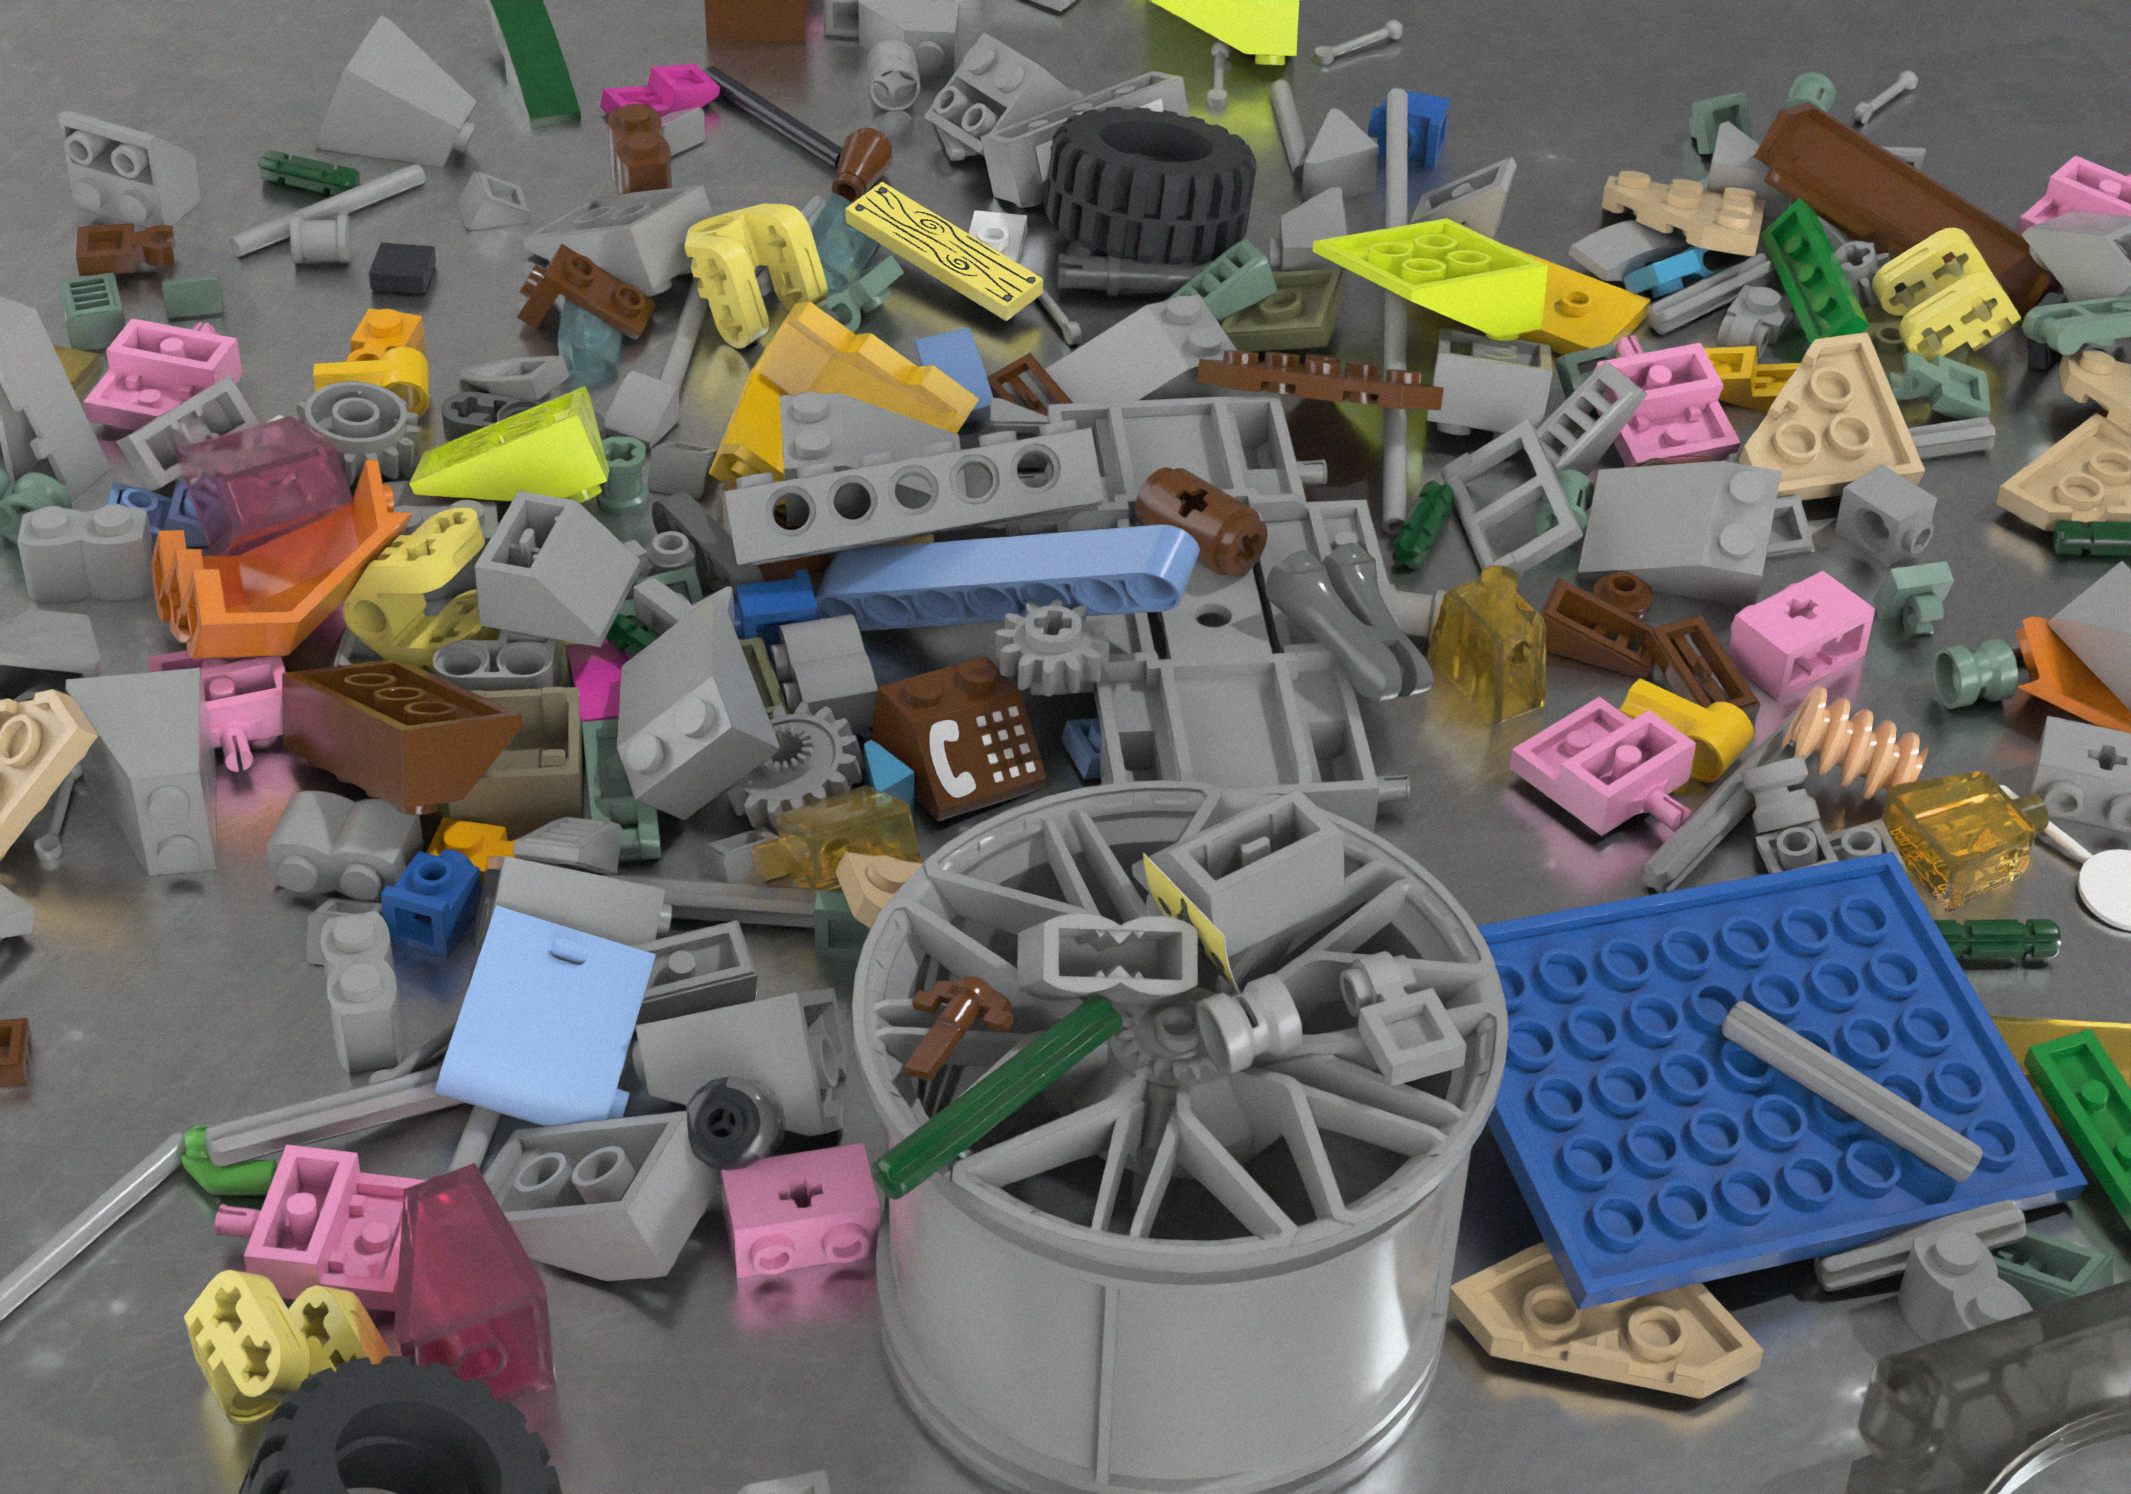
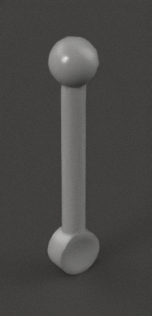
M1390 20L1385 24L1384 28L1333 47L1319 46L1314 50V61L1320 65H1328L1334 61L1335 56L1384 38L1398 39L1403 33V26L1397 20Z
M1217 41L1211 48L1212 56L1215 58L1213 89L1207 93V105L1212 108H1223L1227 104V92L1223 90L1225 59L1229 57L1231 49L1229 44Z
M1912 71L1902 72L1898 77L1897 83L1869 103L1860 102L1854 111L1853 119L1865 124L1870 119L1872 112L1901 91L1914 89L1918 83L1917 75Z
M1043 279V294L1038 299L1062 328L1066 343L1068 345L1081 343L1082 333L1079 324L1076 321H1069L1044 289L1045 282Z
M81 761L74 766L59 785L46 833L39 836L34 842L36 856L42 861H53L59 858L63 852L61 840L58 836L74 780L83 774Z
M457 1020L392 1070L383 1069L373 1073L370 1076L369 1084L410 1074L450 1043Z

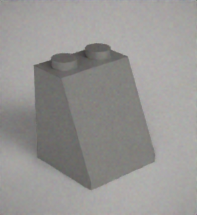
M200 668L66 679L67 695L75 699L99 735L81 760L85 784L149 876L217 870V763Z

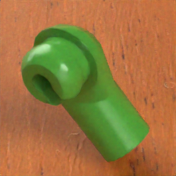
M211 1125L194 1126L185 1132L184 1144L186 1152L181 1153L182 1165L207 1192L224 1196H267L277 1170L275 1160H248L225 1167H217L212 1163L205 1144V1132Z

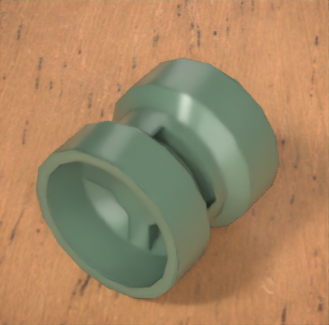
M2002 639L1979 642L1973 650H1968L1962 645L1939 649L1935 654L1933 662V678L1940 700L1946 707L1951 709L1972 705L1980 697L1988 702L2011 699L2015 695L2018 686V668L2014 653L2008 643Z

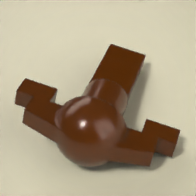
M965 976L956 981H937L930 992L919 990L911 1001L914 1009L934 1014L942 1003L947 1004V1006L904 1065L906 1074L931 1081L976 1019H983L987 1028L1007 1032L1014 1022L1012 1014L1009 1012L1012 1008L1009 998L992 989L985 980L976 976Z

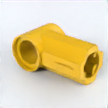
M397 347L390 349L382 355L380 360L314 364V392L322 387L339 382H365L384 387L396 394L401 400H405L407 402V413H417L418 418L423 416L428 409L430 365L427 358L420 351L413 348Z
M1641 678L1629 689L1627 697L1619 711L1632 720L1650 710L1693 740L1696 746L1690 777L1703 783L1714 782L1719 779L1751 745L1754 738V727L1750 718L1737 706L1727 702H1714L1707 708H1704Z

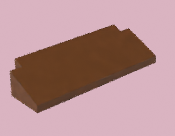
M1810 102L1781 109L1754 155L1756 159L1770 167L1764 179L1765 183L1795 202L1801 198L1815 210L1817 216L1857 241L1874 243L1875 252L1877 254L1889 253L1890 260H1893L1934 233L1945 228L1963 230L1969 235L1993 276L2006 292L2022 321L2031 309L2038 306L2048 292L2056 293L2062 287L2051 271L2041 268L2034 261L2029 252L2030 245L2019 232ZM1950 252L1942 258L1945 263H1948L1955 256Z

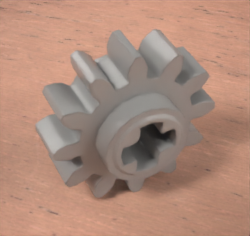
M1054 599L1050 606L1040 608L1032 602L1026 603V617L1007 613L1005 615V629L996 631V657L1000 659V674L1002 676L1018 674V689L1020 690L1027 689L1034 684L1042 688L1045 696H1051L1055 689L1064 687L1073 693H1079L1080 677L1098 682L1101 679V666L1109 664L1110 638L1104 635L1105 621L1103 619L1086 621V606L1081 605L1070 610L1063 607L1059 599Z

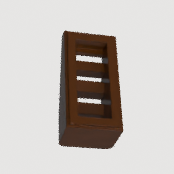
M1558 578L1538 613L1542 617L1535 647L1645 680L1655 660L1644 645V640L1648 629L1654 627ZM1604 635H1605V636H1608V637H1611V638H1615V640L1612 641V640H1610V639L1604 637ZM1628 642L1639 645L1637 653L1626 648Z

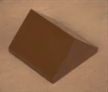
M705 0L706 39L806 44L813 0Z

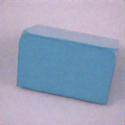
M872 740L864 744V792L876 837L883 839L914 820V771Z

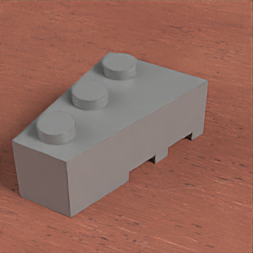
M0 296V469L6 471L9 480L12 482H17L28 473L46 474L57 480L66 489L72 502L110 469V466L36 308Z

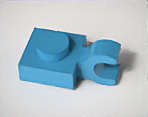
M1693 245L1682 254L1648 265L1622 277L1627 291L1637 294L1650 289L1653 299L1685 288L1681 277L1687 278L1694 284L1724 270V268L1713 271L1708 270L1703 264V255L1710 250Z

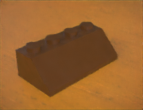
M400 659L282 673L283 748L305 758L309 766L324 768L334 773L338 781L353 783L366 790L367 796L384 799L397 806V811L403 814H430L437 811V804L463 800L522 728V714Z

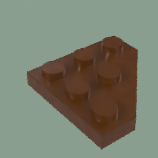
M1224 350L1223 360L1199 359L1197 382L1242 391L1259 393L1260 391L1336 402L1344 400L1377 404L1379 407L1396 409L1441 410L1444 387L1421 383L1422 373L1416 371L1387 369L1385 377L1379 375L1380 365L1346 361L1345 369L1340 368L1339 357L1319 354H1306L1305 364H1299L1300 356L1278 352H1265L1264 362H1258L1259 354L1237 350Z

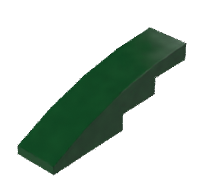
M484 0L491 13L493 34L505 58L506 76L530 128L581 120V111L571 78L543 0Z

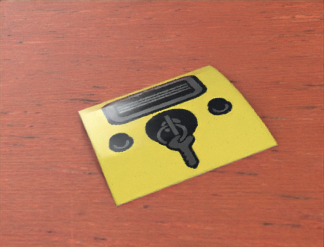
M1143 853L1148 885L1161 913L1166 917L1182 920L1197 928V951L1238 994H1241L1229 967L1225 935Z

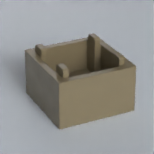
M544 687L542 689L500 691L471 690L475 694L522 714V728L465 798L449 802L450 817L452 819L506 827L507 835L529 834L560 818L584 819V740L579 687Z

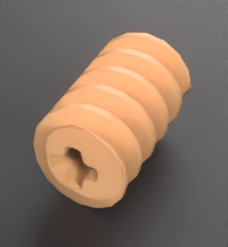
M1816 685L1809 691L1796 712L1783 739L1782 747H1785L1790 741L1795 743L1794 757L1804 755L1805 760L1813 753L1819 755L1816 775L1823 777L1836 764L1841 766L1839 786L1844 789L1859 776L1865 778L1862 798L1866 800L1871 799L1882 787L1887 789L1885 809L1892 812L1904 800L1916 782L1929 751L1928 747H1925L1918 754L1920 739L1919 735L1913 732H1907L1895 742L1896 724L1889 720L1883 721L1872 731L1873 713L1868 709H1861L1849 719L1850 702L1844 697L1837 698L1825 709L1827 690L1822 686Z

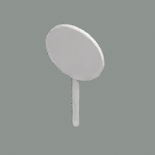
M1999 785L1996 788L1998 797L2021 815L2027 814L2028 820L2084 864L2078 876V890L2083 902L2090 911L2114 927L2131 931V851L2121 849L2107 850L2093 856L2007 786Z

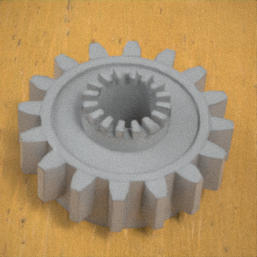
M355 381L330 384L313 392L307 402L300 401L297 404V414L290 417L291 454L293 457L302 458V468L305 471L318 467L321 468V479L325 481L335 475H341L345 485H352L355 477L361 476L366 460H378L380 473L395 479L398 478L399 467L411 469L414 455H419L420 428L418 427L417 413H407V402L401 400L396 394L384 387Z
M801 702L796 708L795 713L786 715L781 705L774 706L773 719L770 720L780 750L726 789L725 792L736 815L740 816L747 813L752 827L758 828L763 824L775 829L776 833H782L783 830L809 829V827L834 817V814L845 802L850 803L853 799L851 794L852 784L862 782L863 779L859 763L864 761L857 738L852 734L849 722L845 718L835 721L831 708L825 706L813 716L807 702Z

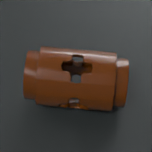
M1164 467L1156 470L1142 485L1136 498V517L1142 522L1143 526L1171 525L1189 533L1197 541L1200 549L1196 562L1217 575L1229 574L1238 577L1245 574L1256 564L1266 546L1268 537L1267 526L1260 520L1257 511L1184 468L1172 469Z

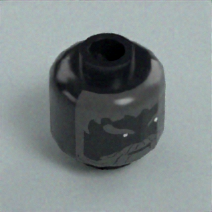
M733 1076L712 1079L697 1089L686 1105L688 1139L692 1152L696 1158L710 1168L726 1171L747 1168L763 1158L773 1157L783 1142L786 1128L783 1106L774 1092L759 1081ZM733 1116L735 1117L736 1124L733 1123Z

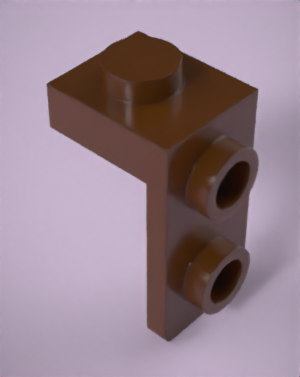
M561 244L546 268L543 269L535 264L521 286L519 293L527 297L517 318L536 329L558 295L561 294L632 339H638L656 303L642 294L636 287L626 284L594 264L588 257L578 254L564 244Z

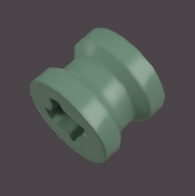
M36 472L25 474L14 485L12 495H8L0 503V531L11 542L18 545L17 540L23 514L46 506L72 509L71 497L57 480L46 474Z

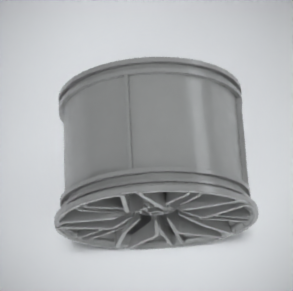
M1136 781L1085 787L1043 797L1000 813L965 831L927 858L924 864L899 888L878 914L863 945L855 973L852 1000L855 1053L863 1082L876 1111L884 1122V1154L1094 995H1099L1093 993L1072 1000L1048 1001L1035 998L1019 990V932L1054 917L1071 913L1095 914L1108 918L1119 925L1137 918L1164 916L1154 901L1153 896L1133 876L1132 864L1144 859L1143 853L1149 857L1259 803L1281 795H1264L1196 781ZM1319 808L1343 832L1346 900L1228 958L1231 973L1241 993L1244 992L1248 982L1269 974H1275L1287 987L1299 1014L1303 1035L1301 1047L1278 1056L1264 1052L1254 1056L1253 1062L1248 1068L1229 1075H1223L1219 1072L1211 1061L1200 1036L1196 1021V1004L1198 1001L1222 992L1231 997L1239 994L1197 951L1196 986L1189 990L1145 1003H1122L1110 1000L1113 1008L1122 1017V1026L1117 1033L910 1193L895 1200L885 1195V1205L878 1229L876 1247V1298L879 1325L886 1351L895 1372L914 1404L940 1434L964 1455L987 1471L1028 1493L1311 1494L1355 1470L1378 1452L1406 1423L1425 1394L1436 1370L1444 1342L1471 1147L1480 1136L1495 1106L1504 1075L1509 1032L1508 1017L1495 961L1484 937L1467 911L1448 889L1416 860L1387 840L1350 820ZM1387 951L1392 957L1404 955L1414 971L1417 992L1433 988L1467 1045L1464 1066L1390 1087L1358 1031L1359 1016L1353 1017L1345 1005L1340 988L1341 972L1351 969L1352 962L1355 959ZM965 976H976L985 980L992 989L1009 998L1012 1005L1009 1012L1012 1014L1014 1022L1007 1032L987 1028L983 1019H976L931 1081L906 1074L904 1065L947 1006V1004L942 1003L934 1014L914 1009L911 1001L919 990L930 992L937 981H956ZM1056 1111L1062 1117L978 1152L998 1137L1029 1121ZM1282 1135L1295 1160L1317 1220L1298 1227L1241 1167ZM1324 1148L1348 1165L1372 1191L1345 1207ZM1097 1155L1106 1161L1092 1227L1075 1224L1047 1214L1016 1199L999 1188L1089 1156ZM1124 1168L1134 1171L1131 1205L1136 1214L1129 1235L1107 1231ZM1180 1178L1197 1179L1254 1235L1251 1237L1209 1241L1148 1238L1155 1219L1169 1217L1177 1211L1180 1202Z

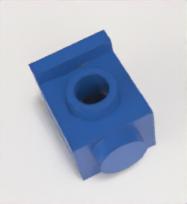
M1406 91L1408 95V159L1425 162L1424 168L1435 170L1446 143L1450 99ZM1387 95L1382 107H1373L1368 127V136L1378 138V154L1386 155Z
M807 569L795 570L794 579L736 586L737 603H734L735 632L738 640L762 637L770 661V645L780 644L779 626L818 620V607Z
M444 850L439 856L418 851L394 887L386 885L381 892L383 915L389 929L391 943L448 959L475 919L481 893L479 867L473 866L472 862L464 854L455 850ZM420 914L431 917L432 924L417 919Z

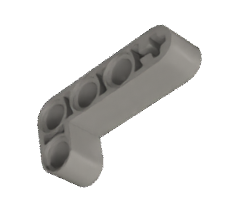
M500 629L499 640H462L443 645L435 652L433 657L434 675L469 691L560 687L565 641Z

